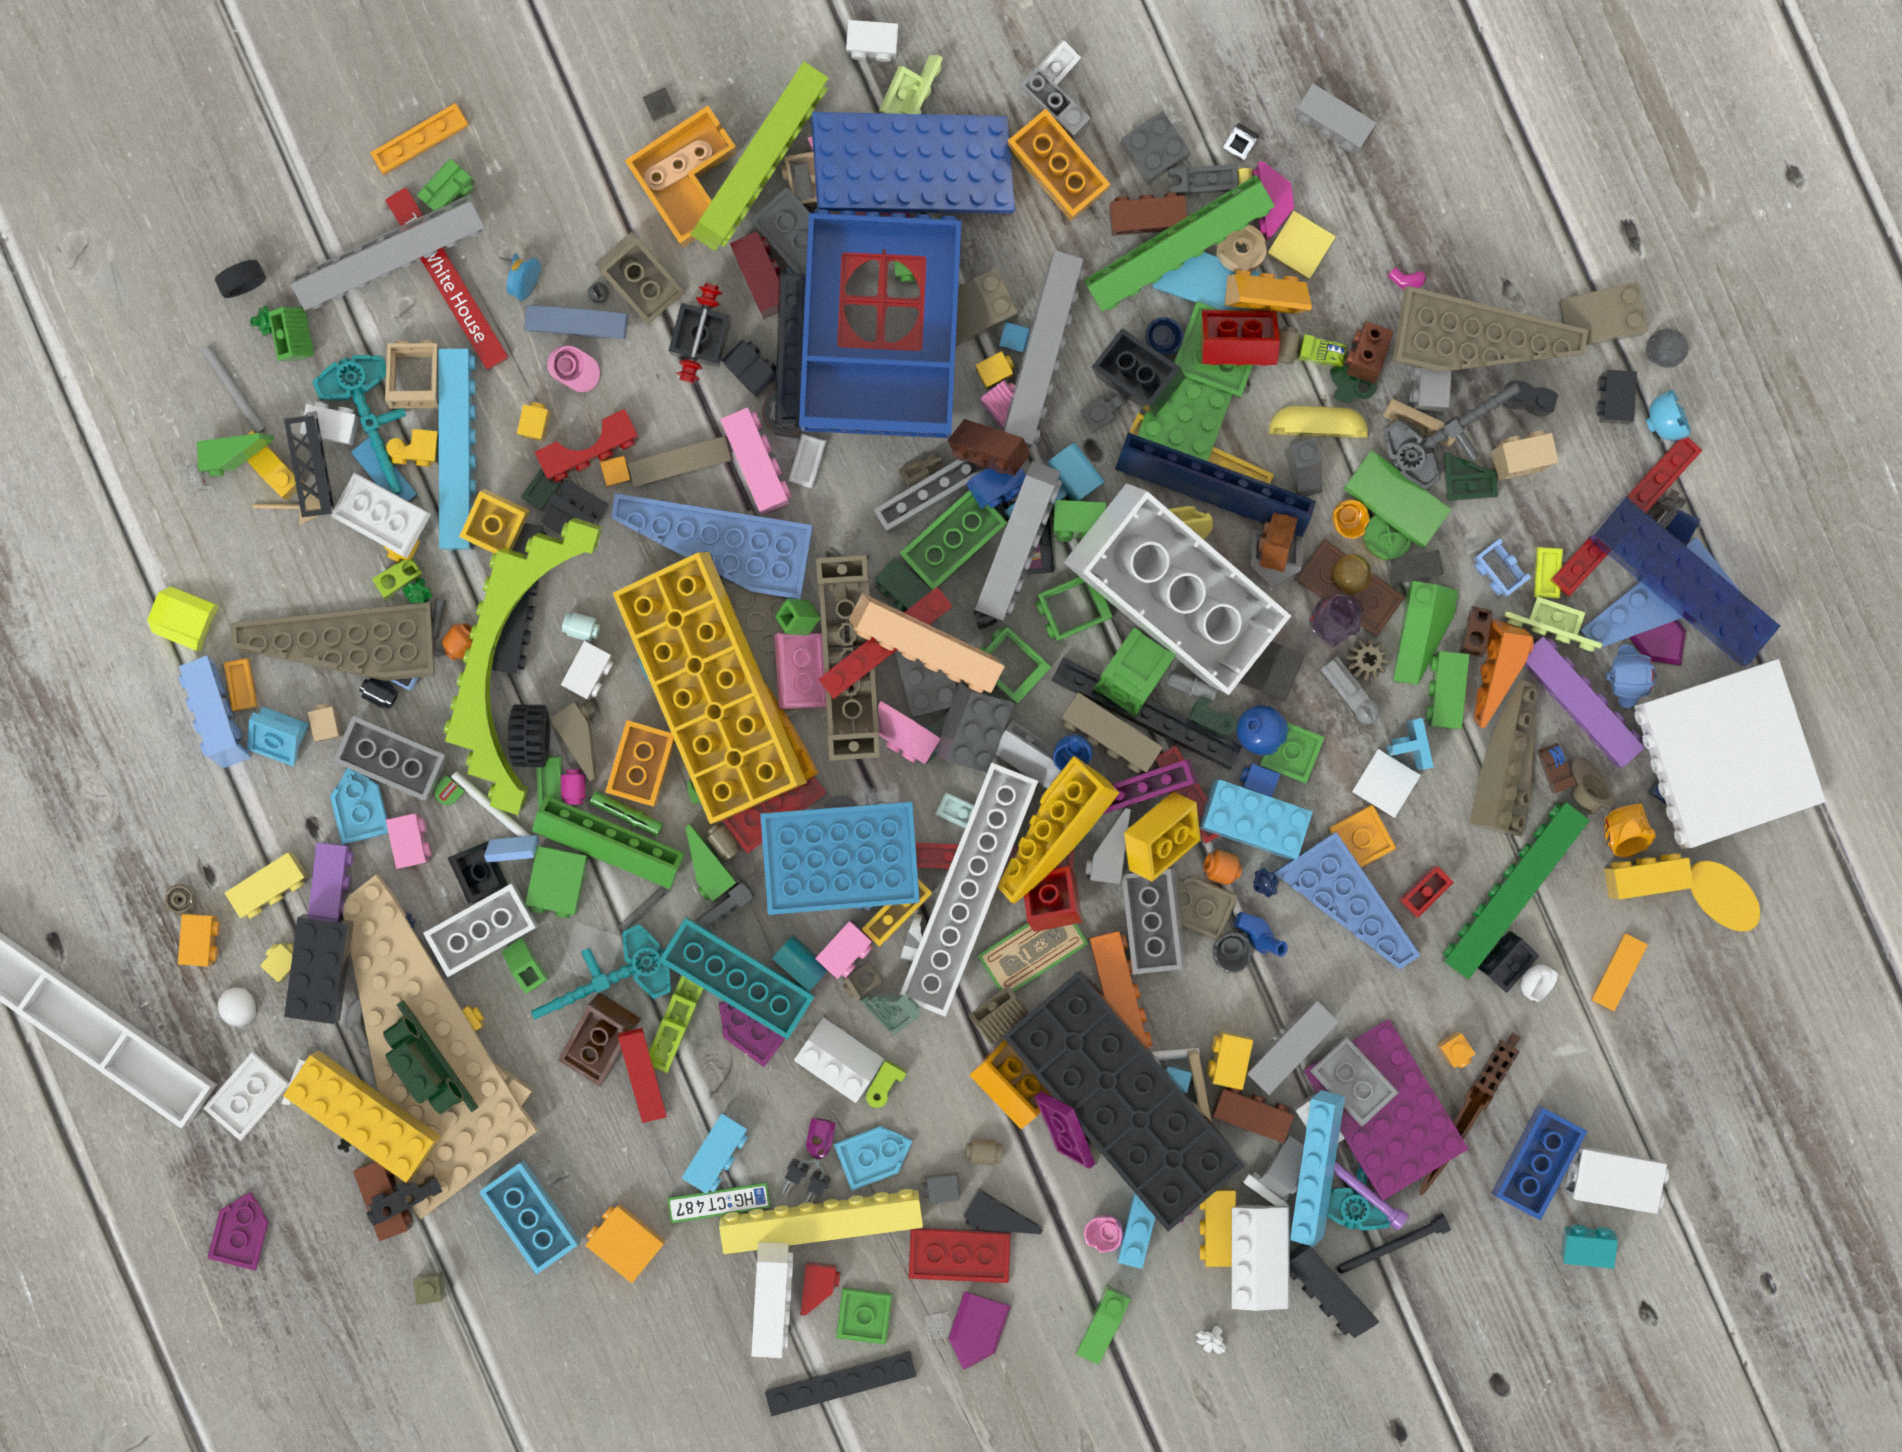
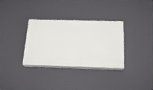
M353 473L330 516L408 558L431 514L364 477Z

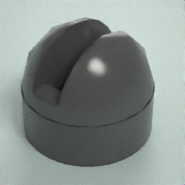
M593 283L588 289V295L593 302L603 303L607 300L609 292L603 283ZM596 286L599 288L602 294V297L600 298L597 297V294L593 289Z

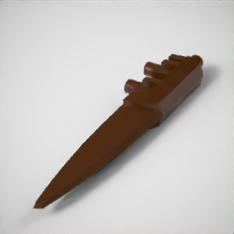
M1513 1032L1506 1043L1502 1040L1499 1041L1478 1078L1464 1097L1466 1102L1453 1122L1463 1140L1482 1109L1486 1111L1495 1092L1520 1052L1515 1047L1521 1037ZM1448 1162L1426 1175L1420 1188L1419 1196L1429 1189Z

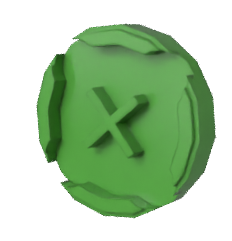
M1377 514L1370 518L1365 529L1366 533L1363 535V541L1367 550L1373 556L1382 560H1393L1403 556L1410 549L1413 542Z

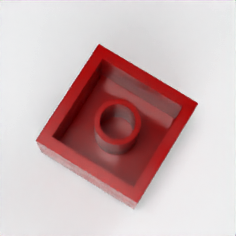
M1070 866L1053 869L1033 889L1024 895L1027 922L1033 932L1082 923L1077 878Z

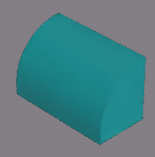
M794 935L772 957L777 964L807 991H810L828 971L815 959L817 956Z

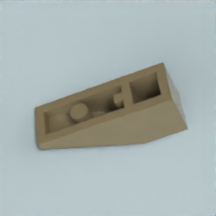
M573 702L549 719L589 781L593 782L597 779L591 723L588 720L591 715L583 704L579 706L578 703Z

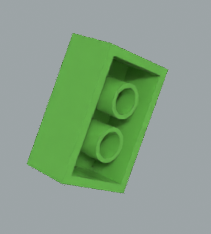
M1055 500L1051 537H1057L1058 542H1071L1072 538L1083 539L1106 510V503Z

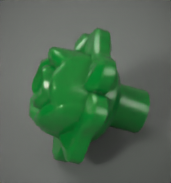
M267 306L259 307L257 316L250 318V325L252 327L258 326L263 336L272 333L268 314L269 308Z
M417 578L415 583L409 582L407 586L402 588V591L405 593L404 596L411 603L427 602L429 598L433 597V594L430 592L431 589L425 587V580L422 578Z

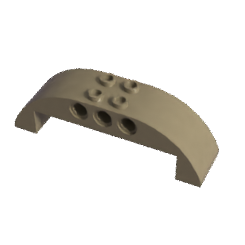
M867 555L816 558L825 673L868 641L856 634L857 631L853 630L854 626L849 621L861 594L864 593L870 596ZM874 668L835 699L826 691L829 761L880 757L876 672Z

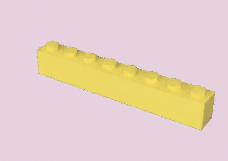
M903 1189L898 1193L892 1194L879 1192L870 1197L857 1195L850 1197L848 1200L840 1201L828 1199L818 1204L805 1202L796 1207L778 1206L773 1210L766 1211L754 1209L749 1213L743 1214L731 1212L721 1216L719 1221L723 1254L758 1250V1242L788 1243V1246L923 1228L919 1191H913L912 1189Z

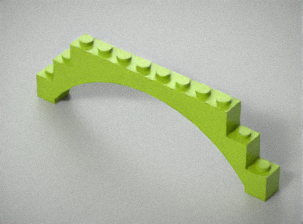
M573 518L569 523L565 522L561 537L564 540L537 533L533 538L528 539L525 552L528 555L501 548L497 553H493L489 567L493 569L491 576H487L484 582L483 591L486 592L484 601L481 600L477 607L476 615H479L477 625H473L470 633V639H473L471 649L467 648L463 662L466 663L464 672H460L457 680V686L460 689L458 696L454 695L450 705V710H453L452 718L447 719L444 727V733L447 734L445 742L474 750L469 752L466 760V766H469L467 774L496 783H492L488 793V798H491L490 807L519 815L524 808L529 786L523 785L512 769L501 747L492 715L490 696L491 669L496 645L502 629L524 593L540 577L572 557L584 552L592 554L597 550L603 526Z

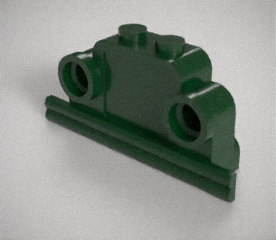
M404 1000L399 1002L397 1007L403 1016L383 1031L386 1042L392 1048V1050L386 1053L388 1063L419 1104L428 1100L437 1113L443 1114L464 1101L471 1112L479 1108L477 1103Z

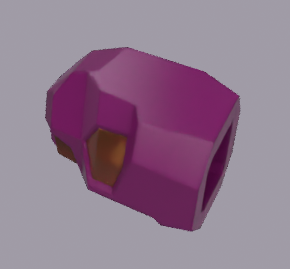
M817 1117L811 1118L806 1147L813 1158L821 1160L828 1155L834 1136L835 1121Z

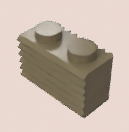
M1008 985L968 1016L989 1044H993V1041H997L1005 1035V1032L1012 1029L1029 1012Z

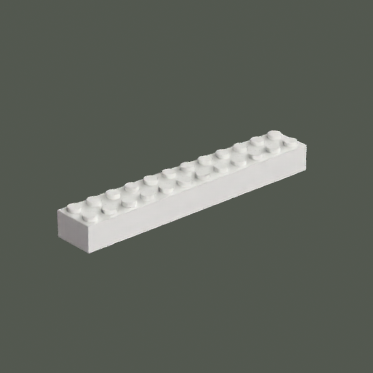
M0 932V1002L181 1129L189 1126L217 1084Z

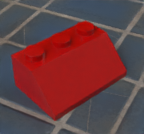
M1202 310V364H1233L1238 366L1277 365L1280 344L1277 311Z

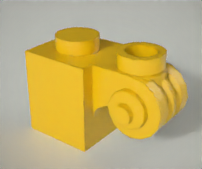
M412 429L410 445L407 446L399 438H393L387 443L386 448L392 458V464L406 465L407 460L414 461L416 466L431 467L432 463L439 464L438 431Z

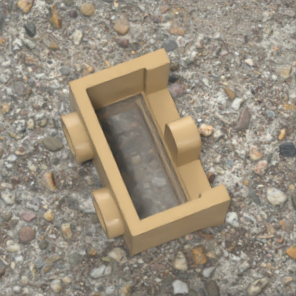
M813 151L784 157L785 165H781L783 179L789 180L791 192L805 208L816 206Z

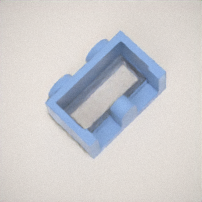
M1499 538L1474 557L1476 561L1474 567L1480 575L1484 576L1486 574L1492 581L1489 586L1496 595L1502 594L1506 597L1531 577L1529 574H1524L1516 564V558L1506 552L1501 545L1503 541Z

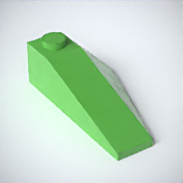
M1418 581L1408 583L1393 681L1418 685L1431 661V657L1434 655L1455 615L1458 590Z

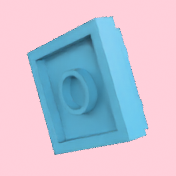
M262 707L259 714L253 712L249 719L247 750L294 767L298 760L299 746L309 730V723Z
M1423 718L1406 721L1409 736L1391 740L1392 745L1386 746L1387 754L1391 756L1412 751L1416 770L1434 767Z

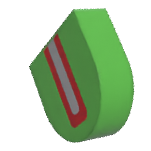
M445 775L435 788V797L441 804L451 805L456 803L466 791L448 775Z

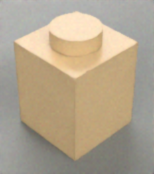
M329 703L314 706L315 711L308 712L315 742L343 737L337 707H329Z

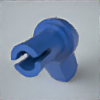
M1244 912L1237 914L1234 927L1247 935L1256 951L1261 954L1270 952L1279 957L1287 953L1288 944L1274 938L1272 930L1264 919Z

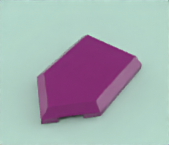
M1679 620L1629 637L1641 655L1649 656L1651 661L1679 666L1682 664L1686 630Z
M719 1002L723 1037L761 1066L765 1067L785 1038L727 1002Z
M252 1192L220 1209L207 1259L254 1271L257 1270L269 1221Z
M964 1291L948 1336V1340L963 1370L995 1354L1011 1305Z

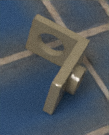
M868 962L844 978L845 984L842 986L850 998L854 996L856 1000H859L863 995L883 982L872 964ZM867 971L872 974L873 982L871 985L863 986L860 984L859 975L862 972Z

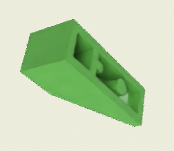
M257 433L197 441L198 471L209 472L210 477L224 476L225 471L237 469L274 441V435Z
M689 824L685 828L696 880L700 885L697 890L705 900L710 898L713 902L734 886L737 881L693 825Z
M1108 1285L1105 1286L1076 1355L1096 1364L1100 1363L1131 1300L1128 1294Z

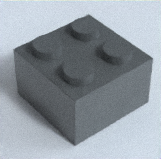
M1161 111L1122 137L1120 142L1121 147L1147 185L1167 173L1168 169L1174 168L1188 159L1191 153L1164 111Z

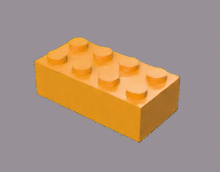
M1044 109L1008 140L1007 145L1010 147V151L1071 222L1110 189L1111 184L1047 109Z

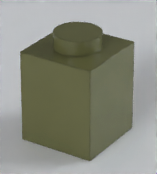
M443 1272L418 1275L413 1279L416 1305L441 1302L446 1297Z

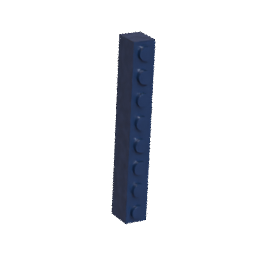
M1129 432L1115 467L1116 470L1125 474L1138 477L1263 524L1266 521L1271 522L1273 513L1298 518L1294 535L1303 537L1316 503L1315 500Z

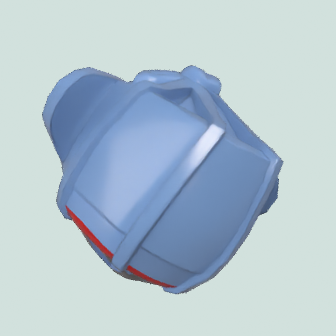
M1629 644L1620 646L1618 656L1614 658L1610 671L1606 672V680L1610 681L1614 694L1618 696V703L1624 709L1633 707L1640 697L1650 695L1657 679V673L1651 658L1646 655H1639L1636 649Z

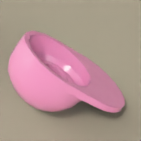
M569 345L558 346L549 354L547 369L555 380L577 392L590 391L598 383L600 377L598 363L580 349Z

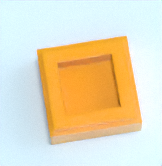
M625 456L600 462L607 487L631 481Z

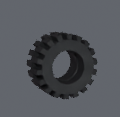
M514 704L510 711L508 723V752L513 767H545L550 749V719L548 710L545 705Z

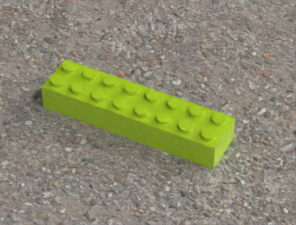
M803 61L690 234L714 251L720 245L722 247L726 246L737 229L734 226H739L749 211V207L752 206L762 191V187L765 186L828 88L824 85L829 79L827 76Z

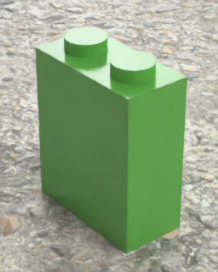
M537 846L525 905L531 906V911L545 914L546 909L556 911L555 916L570 919V915H576L589 855Z

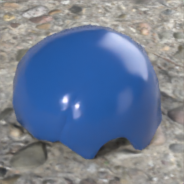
M1067 735L1059 739L1053 751V761L1060 771L1065 768L1073 756L1079 758L1087 765L1090 763L1093 752L1091 744L1079 735Z

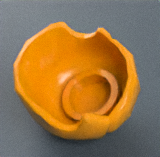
M1346 499L1335 506L1331 520L1334 529L1341 536L1355 539L1366 533L1365 529L1370 521V517L1364 504L1358 500Z

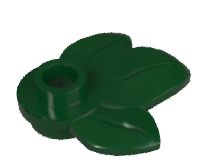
M1347 366L1330 369L1332 381L1339 387L1333 395L1338 401L1350 403L1357 398L1365 400L1374 395L1376 382L1373 384L1346 374ZM1365 383L1368 386V390L1365 392L1361 391L1359 385Z

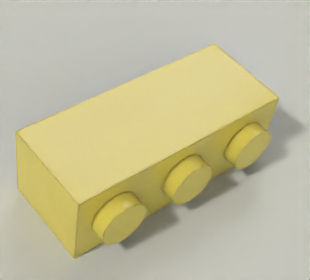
M288 852L226 891L225 895L240 918L248 916L249 919H252L263 912L261 907L268 903L272 906L284 899L283 893L288 890L295 892L305 885L303 881L309 878L295 854Z

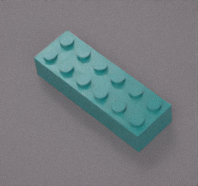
M686 915L659 957V962L787 1040L814 999L812 992L807 991L804 987Z

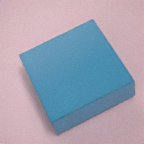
M1006 322L999 347L1023 354L1030 328Z

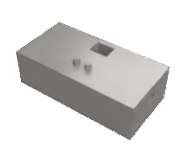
M1311 998L1248 1064L1246 1074L1270 1095L1339 1021L1318 1001Z

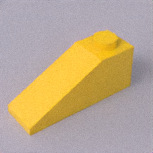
M251 430L247 435L256 433ZM268 445L247 460L255 471L282 498L289 500L297 492L293 470Z

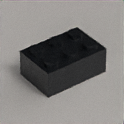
M1121 328L1092 366L1098 379L1154 417L1185 379L1181 367L1123 328Z

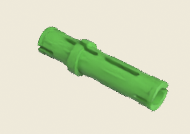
M598 790L595 791L591 798L590 805L632 824L631 827L634 829L638 827L655 837H658L664 823L645 815L643 810L637 811L600 793Z

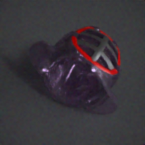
M1334 593L1317 602L1312 615L1309 617V622L1318 637L1332 648H1335L1351 635H1357L1360 631V614L1364 608L1356 597Z

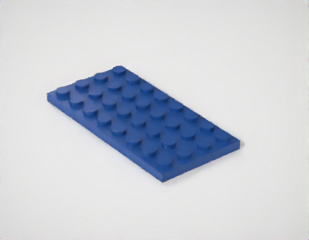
M812 112L811 114L817 209L854 212L1013 214L1015 211L1010 147L1007 145L1009 140L1007 116Z

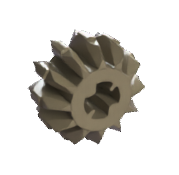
M1372 638L1367 640V645L1361 639L1358 641L1360 649L1356 646L1350 647V650L1355 655H1347L1346 659L1354 660V663L1350 664L1348 669L1357 668L1354 673L1355 677L1360 676L1363 672L1364 681L1369 679L1370 674L1374 680L1378 679L1376 670L1380 673H1385L1386 669L1381 664L1390 663V660L1382 659L1383 655L1388 654V650L1379 651L1382 646L1381 642H1378L1373 647ZM1365 653L1368 656L1372 655L1374 658V660L1371 661V666L1368 663L1364 664L1362 661V659L1365 658Z

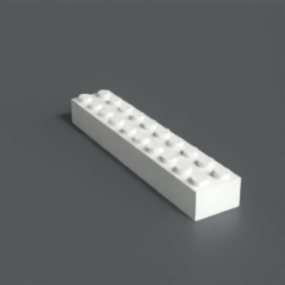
M991 763L900 992V995H905L907 998L911 997L915 1000L919 1007L946 1017L1038 784L1037 780Z

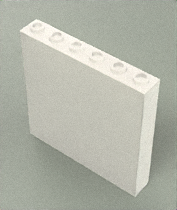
M1779 659L1758 664L1634 706L1636 710L1635 719L1641 725L1644 734L1642 737L1643 743L1649 749L1652 758L1650 764L1652 770L1657 774L1659 792L1665 798L1667 804L1666 813L1670 821L1673 822L1675 828L1674 837L1678 845L1681 846V849L1693 848L1826 802Z

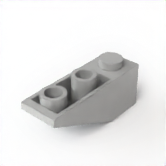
M1038 67L1020 83L1022 89L1042 111L1047 109L1073 141L1090 125L1091 118Z

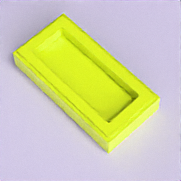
M1536 548L1533 597L1560 598L1559 587L1551 582L1550 579L1562 567L1563 549Z

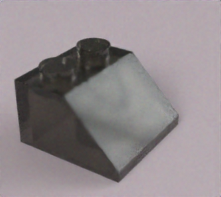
M1270 642L1239 681V684L1278 701L1285 702L1305 655L1283 645Z

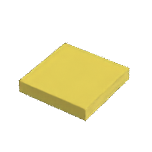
M1293 211L1267 255L1309 280L1336 236Z

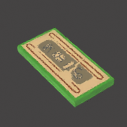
M1027 923L977 956L1000 991L1008 985L1013 991H1016L1088 945V942L1076 924L1033 932Z

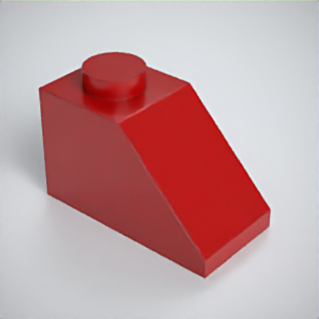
M806 1262L800 1315H807L833 1294L834 1287H839L841 1272L836 1271L837 1265Z

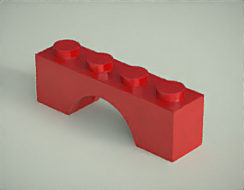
M625 409L602 419L601 435L598 441L588 449L581 451L569 450L556 441L534 453L548 481L554 480L555 483H558L568 478L567 473L573 470L581 472L591 466L590 462L598 458L600 461H604L612 457V452L619 448L627 450L636 445L635 441L639 438Z

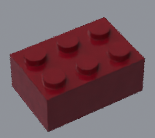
M756 231L730 243V246L764 320L778 313V278L781 271L776 260H770L768 257L772 253L765 236L760 237Z

